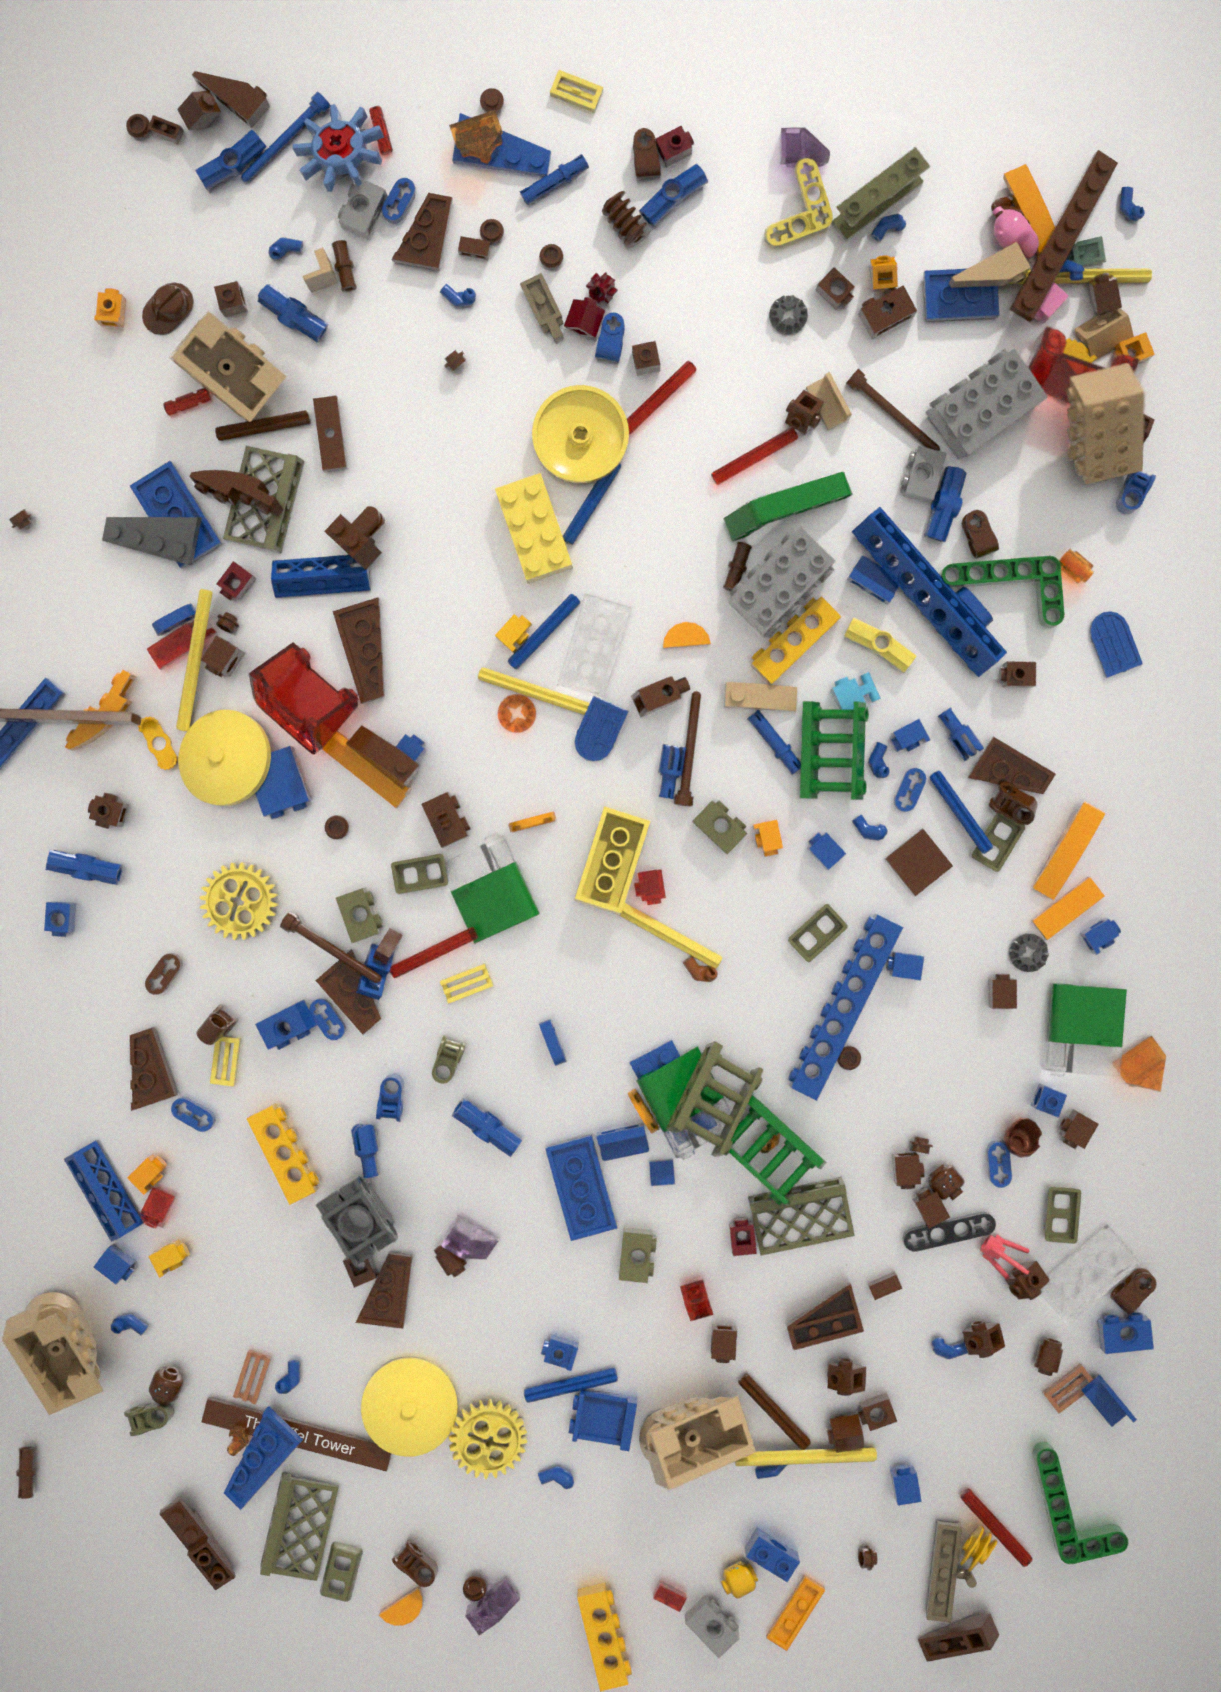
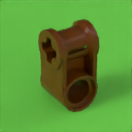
M641 128L635 132L633 139L636 178L661 176L654 133L648 128ZM641 138H645V141L648 142L647 146H643L642 142H640Z
M973 510L966 514L961 524L973 557L978 559L998 551V540L992 531L986 514L981 510ZM972 519H978L979 523L977 525H971L970 521Z
M1002 782L998 787L999 791L996 796L988 802L990 808L1020 825L1031 824L1035 818L1038 806L1036 799L1013 785Z
M220 1004L196 1032L197 1037L204 1044L213 1045L221 1037L227 1035L239 1020L237 1018L233 1019L223 1010V1006Z
M1137 1268L1113 1289L1110 1298L1128 1315L1132 1314L1154 1292L1157 1285L1156 1279L1147 1269ZM1143 1277L1147 1280V1283L1143 1284L1139 1280Z
M407 1540L405 1548L398 1556L395 1555L392 1558V1562L417 1585L429 1587L437 1576L438 1566L415 1542ZM428 1569L432 1576L425 1577L421 1574L420 1570Z

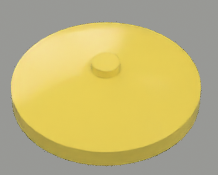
M574 385L558 390L543 402L534 418L532 439L537 457L551 474L571 483H590L609 475L620 464L628 447L629 428L623 409L611 395L596 387Z
M234 710L213 711L199 718L186 732L178 757L180 775L187 789L199 800L216 806L236 805L249 799L262 786L270 768L271 748L265 731L253 718Z
M415 1357L396 1359L378 1369L367 1383L361 1401L362 1421L370 1438L383 1450L404 1457L426 1454L442 1444L451 1433L450 1427L455 1424L458 1410L457 1394L448 1375L436 1364Z

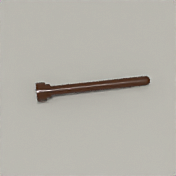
M859 368L846 382L851 389L855 388L858 391L860 389L926 448L940 451V446L866 382L867 379L864 377L866 374Z
M694 691L691 696L681 787L674 796V805L693 807L694 797L690 791L701 701V693L698 691Z
M288 912L283 918L280 928L286 932H297L372 982L379 983L381 981V976L302 925L299 916L293 912Z

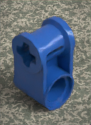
M614 312L604 317L595 358L619 363L625 331L624 320L620 314ZM613 321H617L619 327H615L614 331L610 330L609 325Z
M1143 471L1128 474L1116 500L1118 511L1122 514H1131L1143 504L1147 493L1155 481L1156 475H1149ZM1125 496H1129L1134 500V506L1131 507L1126 504Z
M390 1074L382 1081L377 1103L376 1119L380 1120L383 1117L396 1119L397 1122H401L404 1080L400 1075ZM388 1081H395L398 1085V1090L395 1092L388 1090L386 1083Z

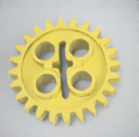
M241 862L239 869H237L236 864L231 863L230 870L223 865L221 866L222 873L216 870L213 871L215 879L206 878L210 886H203L201 888L207 892L206 895L199 896V899L206 901V904L200 906V909H207V913L202 917H210L211 921L207 926L216 925V934L224 930L223 938H227L232 933L233 940H237L239 934H241L243 940H246L248 932L252 937H256V929L264 932L263 923L271 925L272 922L268 917L276 916V913L271 910L272 907L279 906L278 903L272 902V898L278 896L277 893H271V890L276 885H268L267 882L270 876L262 878L263 869H259L255 873V865L253 864L246 869L245 862ZM230 879L237 882L235 892H230L227 889V882ZM244 881H247L248 885L241 896ZM253 887L257 888L260 892V897L257 901H253L249 896V891ZM241 896V900L244 901V904L239 905L237 907L234 921H231V915L234 913L235 908L237 906V902L234 901V898ZM222 901L226 902L229 906V911L226 915L221 914L218 909ZM244 910L251 913L252 917L249 923H244L241 920V913Z
M489 1399L486 1406L479 1400V1407L477 1408L471 1403L470 1412L462 1409L463 1418L455 1417L458 1426L453 1425L450 1427L451 1431L455 1433L449 1435V1441L453 1442L449 1445L450 1451L454 1452L452 1454L453 1460H459V1468L466 1465V1474L474 1470L475 1478L480 1473H483L485 1479L488 1478L489 1473H492L494 1478H497V1471L500 1470L506 1475L505 1467L509 1466L514 1469L513 1460L521 1461L518 1452L525 1453L526 1451L524 1446L521 1445L527 1443V1438L522 1436L527 1433L526 1428L521 1427L524 1424L523 1419H517L519 1416L516 1410L511 1412L509 1404L502 1408L500 1400L496 1406H493L491 1399ZM478 1421L487 1422L483 1428L475 1427ZM503 1427L509 1428L506 1434H498L499 1429ZM475 1443L479 1445L474 1451L467 1450L470 1444ZM494 1450L501 1451V1454L498 1457L490 1456L491 1452Z

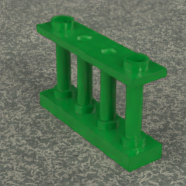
M803 701L800 798L817 799V794L822 791L851 792V800H863V795L866 794L867 784L864 780L865 724L869 718V710L866 707V703L854 702L853 709H822L820 702ZM822 719H853V734L821 733L819 731L820 721ZM821 743L852 744V758H821L819 755V745ZM821 767L852 768L851 782H820L818 770Z
M752 1095L748 1102L751 1106L748 1109L749 1113L738 1124L731 1138L732 1145L756 1119L759 1120L763 1117L768 1122L766 1125L767 1129L743 1156L732 1146L725 1155L727 1156L730 1153L772 1192L769 1195L770 1198L779 1206L782 1203L788 1206L791 1202L785 1197L786 1194L810 1168L813 1169L816 1166L821 1170L827 1162L761 1101ZM780 1133L786 1138L785 1145L759 1173L750 1164L751 1160L774 1135L777 1136ZM796 1150H799L804 1155L802 1158L803 1162L779 1189L775 1188L767 1179L792 1151L795 1153Z

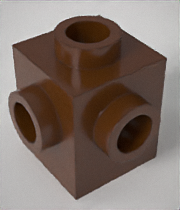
M803 390L796 399H792L786 408L788 415L785 423L805 435L811 427L815 429L821 421L822 416L819 414L824 401Z
M104 792L103 796L95 795V799H92L88 806L89 819L95 820L96 826L109 829L110 825L122 827L129 804L117 801L118 796Z
M1037 1261L1020 1264L1029 1271L1028 1275L1013 1267L1010 1271L1012 1274L1005 1279L1011 1293L1018 1300L1028 1298L1033 1300L1042 1293L1041 1289L1050 1282V1279Z
M984 1320L971 1323V1327L963 1331L968 1355H979V1358H986L1006 1347L1000 1323H985Z
M841 1358L836 1363L828 1364V1389L836 1390L837 1394L842 1396H850L851 1394L865 1391V1366L854 1364L852 1359Z

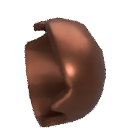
M1019 1118L1011 1123L1005 1131L1004 1142L1006 1148L1011 1154L1020 1158L1030 1157L1040 1147L1039 1138L1042 1132L1036 1122L1029 1118Z

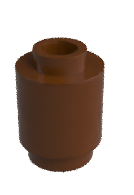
M448 1240L434 1249L435 1258L447 1276L452 1274L453 1277H456L466 1270L464 1265L467 1264V1261L455 1243L452 1244Z
M1044 1337L1042 1343H1039L1034 1363L1039 1373L1052 1376V1373H1058L1063 1354L1062 1342Z

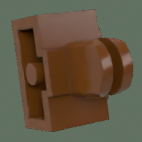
M368 506L352 523L340 514L324 532L366 570L382 553L374 545L376 541L372 537L385 524V518L376 508Z

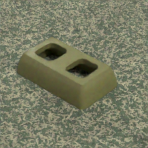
M996 813L984 834L992 845L999 849L997 857L991 861L983 856L976 846L972 853V858L995 872H999L1024 832L1025 825H1020L1010 818ZM1000 822L1012 829L1006 840L994 834V830Z
M442 854L402 860L391 864L397 894L446 886L449 882L445 859ZM438 863L441 877L430 880L426 867L428 864ZM414 867L417 871L418 881L407 884L403 871L406 868Z
M825 904L788 938V941L807 962H811L848 928V925L829 904ZM825 915L835 924V927L827 934L823 933L817 926V922ZM806 932H810L817 940V943L810 950L805 949L799 942V938Z
M1049 1188L1045 1226L1046 1241L1077 1243L1081 1204L1080 1189ZM1055 1195H1069V1207L1066 1209L1055 1208ZM1054 1218L1068 1220L1066 1232L1052 1231Z
M338 1542L331 1544L320 1588L322 1596L344 1602L351 1600L363 1553L361 1548ZM337 1556L346 1557L351 1560L348 1571L334 1567ZM332 1579L345 1583L343 1594L329 1591L328 1588Z

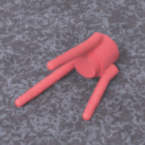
M998 1234L995 1237L989 1235L980 1248V1251L983 1252L982 1257L987 1259L1005 1279L1009 1275L994 1258L998 1260L1001 1257L1024 1274H1029L1027 1269L1004 1253L1005 1247L1002 1245L1024 1253H1029L1028 1248L1005 1240Z

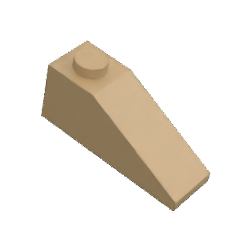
M1015 242L953 276L949 285L951 288L1005 286L1011 282L1015 285L1026 278L1025 274H1027L1031 267L1018 243Z
M740 682L725 683L724 708L796 711L797 687Z

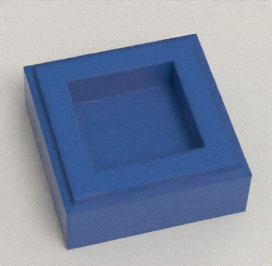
M673 1159L649 1161L651 1186L675 1184Z

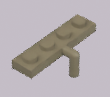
M937 1521L926 1610L927 1620L951 1623L956 1578L965 1579L970 1588H974L977 1584L972 1571L968 1572L967 1569H958L962 1535L961 1524Z

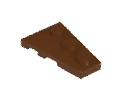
M434 193L427 194L414 218L413 224L403 237L399 249L394 253L392 262L440 271L453 203L452 197Z
M351 949L347 954L356 959L354 952ZM338 960L315 981L364 1035L381 1020L373 998L356 993L361 974Z
M155 1027L130 1035V1065H132V1080H130V1089H132L131 1111L178 1095Z
M388 1253L355 1323L404 1328L413 1255Z

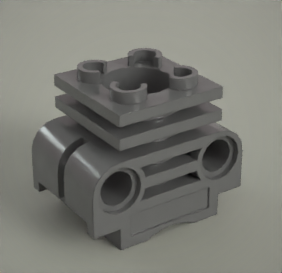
M360 1176L316 1204L322 1215L323 1222L336 1239L346 1258H350L355 1267L374 1255L376 1249L379 1252L398 1239L397 1231L393 1226L395 1221L371 1183H366ZM352 1209L364 1211L369 1217L370 1227L359 1229L353 1226L349 1221L348 1211Z

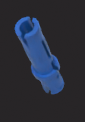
M580 154L570 162L558 165V169L519 192L525 203L529 205L565 182L569 183L572 181L571 178L588 169L589 165L584 156Z
M757 710L747 718L775 752L774 756L776 759H780L791 772V775L801 769V762L791 751V745H787L760 710Z

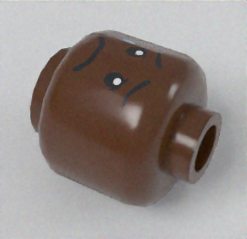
M943 1163L929 1175L931 1179L928 1184L933 1191H937L941 1200H946L950 1197L953 1201L963 1193L961 1187L964 1185L965 1180L953 1165L945 1166Z
M169 1366L155 1371L149 1386V1393L152 1399L161 1405L175 1402L182 1390L184 1379L174 1367Z

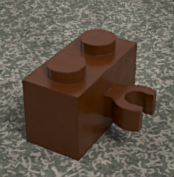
M446 792L421 804L441 848L469 836L467 831L471 830L466 817L461 818L457 810L461 806L456 795L451 796L450 792Z

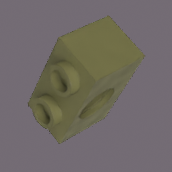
M712 800L692 822L725 854H728L746 836L747 832L744 829L747 826L737 817L733 820L727 814L729 809L718 800L715 803ZM717 819L727 821L728 828L725 832L719 833L715 830L714 824Z
M361 888L336 897L351 943L382 933L380 928L383 927V922L379 913L375 914L372 905H375V900L371 891L367 892L366 888ZM358 908H363L367 912V917L364 921H359L355 917V911Z
M624 1228L619 1280L648 1283V1276L653 1277L654 1262H650L651 1252H656L657 1238H652L651 1230ZM636 1250H640L645 1254V1257L640 1261H636L631 1257V1254Z

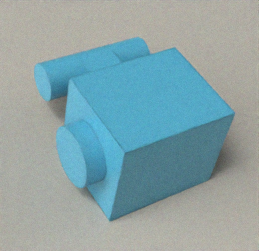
M869 672L860 676L864 683L860 687L855 678L849 680L848 677H844L834 682L836 687L830 690L839 709H853L854 702L866 703L863 697L866 694L869 695L872 702L881 699Z

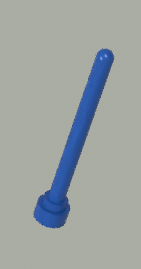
M318 91L311 97L310 106L241 175L242 181L249 182L305 126L304 121L307 118L311 120L317 113H325L330 108V103Z

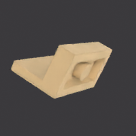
M324 248L314 251L320 270L303 275V279L311 293L338 283Z
M1121 308L1101 313L1075 328L1076 336L1086 344L1089 356L1095 355L1097 359L1114 350L1118 343L1134 337L1129 315Z
M830 372L826 373L824 378L806 387L807 392L824 401L819 415L822 416L821 419L827 431L850 419L852 414Z

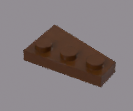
M993 736L968 775V778L997 785L1006 782L1020 790L1044 794L1056 773Z

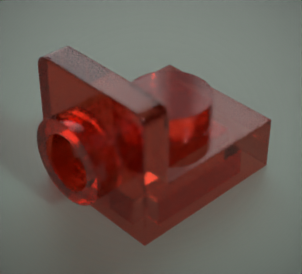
M153 1187L140 1212L141 1219L144 1220L143 1223L151 1228H157V1226L163 1228L175 1196Z

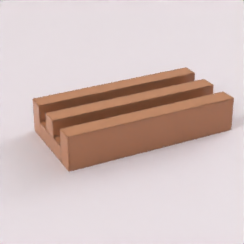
M248 1350L233 1395L234 1398H241L243 1401H250L256 1405L270 1365L271 1356ZM254 1357L253 1368L243 1393L241 1392L251 1358ZM260 1360H264L265 1362L254 1395H249Z
M1080 1363L1042 1393L1060 1414L1084 1395L1081 1389L1089 1384L1093 1378ZM1082 1372V1375H1080L1078 1378L1072 1381L1069 1385H1067L1053 1397L1051 1396ZM1084 1380H1088L1086 1384H1084L1077 1391H1075L1073 1394H1071L1069 1397L1063 1400L1060 1404L1056 1403L1059 1399H1061L1067 1393L1072 1391Z

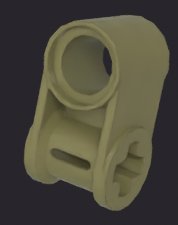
M445 1035L443 1036L432 1069V1077L436 1082L441 1084L448 1083L454 1077L466 1047L465 1042L460 1044L447 1039ZM439 1066L448 1067L450 1070L448 1078L442 1079L438 1076L437 1069Z
M155 1402L126 1410L124 1415L129 1420L131 1427L130 1436L141 1435L164 1427L174 1415L172 1404L161 1405ZM156 1410L162 1411L165 1415V1419L159 1418L156 1414Z

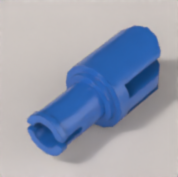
M951 707L938 715L950 732L948 739L964 761H967L969 756L976 755L977 750L982 751L984 749L969 725H962Z
M662 745L658 770L660 775H662V781L658 797L674 799L676 779L682 776L686 747L678 748L675 745Z
M356 1124L352 1127L351 1133L355 1156L361 1159L363 1178L379 1176L375 1160V1154H377L379 1149L374 1126Z

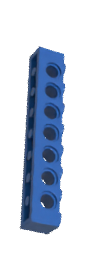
M881 507L867 516L852 531L858 542L869 551L873 559L882 566L889 577L903 590L905 596L917 606L921 614L930 621L936 631L951 645L953 651L964 660L968 668L978 677L995 665L1007 653Z
M874 914L873 918L869 916L865 922L863 929L866 932L862 939L858 938L852 949L855 954L851 961L847 960L842 969L844 976L841 982L836 981L831 991V994L834 996L830 1004L825 1003L820 1013V1016L823 1018L819 1025H814L809 1035L812 1040L808 1047H803L798 1058L801 1062L798 1068L794 1067L788 1077V1080L791 1081L789 1084L790 1088L816 1101L903 929L902 926L878 914ZM875 934H879L882 937V944L877 948H873L870 944V938ZM863 956L871 958V966L867 969H862L859 966V961ZM859 978L861 982L859 989L855 991L850 990L848 987L850 979ZM842 999H847L850 1002V1008L846 1012H840L837 1007ZM837 1021L839 1023V1030L833 1034L828 1033V1023ZM822 1042L827 1043L829 1047L828 1052L824 1055L817 1054V1045ZM810 1064H815L818 1067L817 1074L811 1077L805 1074L806 1067Z

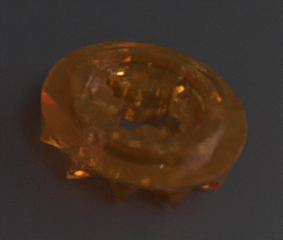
M520 694L507 696L500 703L497 712L501 725L506 730L515 733L529 729L536 718V709L533 702L528 697ZM523 704L521 713L526 719L517 717L511 723L513 714L508 707L517 709Z

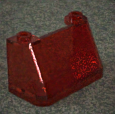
M1046 326L1035 340L1027 367L1046 395L1070 403L1067 396V388H1070V377L1106 368L1063 353L1066 346L1065 335L1057 329ZM1124 354L1119 355L1112 361L1110 367L1128 363L1135 373L1140 359Z
M292 642L248 673L254 701L264 713L311 754H316L325 747L358 707L359 698L352 689L343 687L337 691L311 668L309 661L311 657L308 651Z

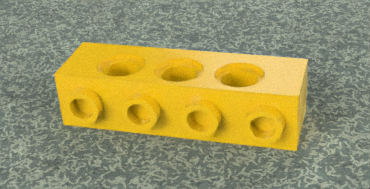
M822 596L818 600L813 597L803 607L806 611L800 617L795 614L786 623L789 628L785 632L781 633L778 631L769 640L771 645L766 650L761 647L751 657L754 660L751 663V667L769 685H772L841 618L840 614ZM811 616L817 619V628L810 629L806 626L805 619ZM791 633L798 634L801 640L800 644L797 646L789 644L788 635ZM771 651H781L783 660L778 663L773 662L770 658Z
M275 1103L246 1118L289 1205L315 1193L319 1189V1179L314 1171L311 1172L306 1164L309 1162L308 1157L303 1149L299 1150L296 1141H298L297 1135L293 1128H288L285 1122L287 1115L281 1106L278 1107ZM270 1125H275L279 1128L280 1134L278 1137L270 1135ZM280 1147H287L290 1150V1158H283L280 1155ZM293 1168L298 1169L301 1172V1179H293L290 1175V1170Z
M606 1582L578 1589L577 1599L600 1692L628 1685V1676L632 1675L629 1660L624 1659L623 1652H626V1646L623 1636L619 1637L617 1629L620 1628L618 1614H613L611 1605H615L612 1590H607ZM597 1609H602L606 1613L603 1616H596L593 1612ZM606 1632L611 1635V1638L603 1640L599 1635ZM608 1656H614L617 1659V1661L614 1663H608L605 1660V1658Z

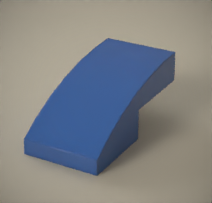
M372 943L364 965L381 976V981L374 983L361 975L356 993L379 1000L382 997L386 976L391 969L394 953L388 963L385 964L373 957L379 945Z

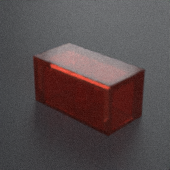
M659 1580L653 1592V1599L680 1612L687 1599V1595L681 1590Z

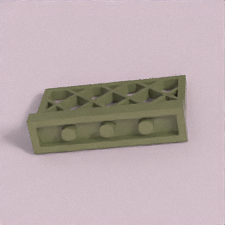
M246 446L239 473L259 479L256 472L267 467L272 476L263 481L266 486L275 480L278 488L277 492L272 496L278 500L284 510L279 517L271 514V516L263 520L255 505L250 504L252 509L241 515L238 510L241 501H238L236 506L231 504L223 539L281 554L304 460L297 455L282 454ZM252 453L259 454L264 461L255 468H252L249 463ZM276 459L284 460L282 470L274 473L270 463ZM255 513L260 523L249 529L244 519ZM241 522L246 532L239 537L231 536L233 526ZM262 527L266 532L264 543L257 542L252 533Z
M842 1177L793 1187L785 1196L791 1202L788 1206L784 1203L779 1206L770 1198L769 1195L772 1192L748 1197L761 1256L855 1236L846 1187ZM842 1197L843 1204L838 1211L827 1206L832 1198ZM814 1202L821 1206L814 1217L804 1211L808 1203ZM791 1207L797 1211L791 1221L780 1216L785 1208ZM824 1209L835 1215L828 1225L818 1220ZM767 1212L774 1217L766 1227L758 1222L757 1214ZM801 1214L811 1220L805 1230L794 1224ZM840 1218L847 1222L848 1230L837 1232L832 1227ZM777 1219L788 1225L781 1235L771 1230ZM815 1223L825 1228L821 1236L814 1237L808 1233ZM791 1228L801 1233L797 1241L790 1242L785 1238ZM767 1233L778 1238L774 1246L764 1248L763 1239Z
M281 1473L260 1564V1575L270 1576V1573L317 1581L339 1488L338 1485L291 1477V1474ZM295 1485L306 1487L309 1494L297 1500L293 1494ZM322 1490L332 1491L330 1500L321 1505L316 1494ZM312 1497L318 1507L307 1514L301 1504ZM298 1507L304 1517L292 1524L288 1518V1513ZM321 1511L326 1520L325 1523L316 1528L310 1518ZM307 1520L313 1530L301 1537L296 1527ZM292 1530L298 1540L287 1547L282 1539L285 1534ZM316 1534L320 1540V1546L310 1551L304 1541ZM302 1544L308 1554L296 1561L290 1551ZM287 1553L293 1563L286 1568L276 1567L277 1560ZM311 1558L315 1564L313 1573L305 1572L299 1565Z

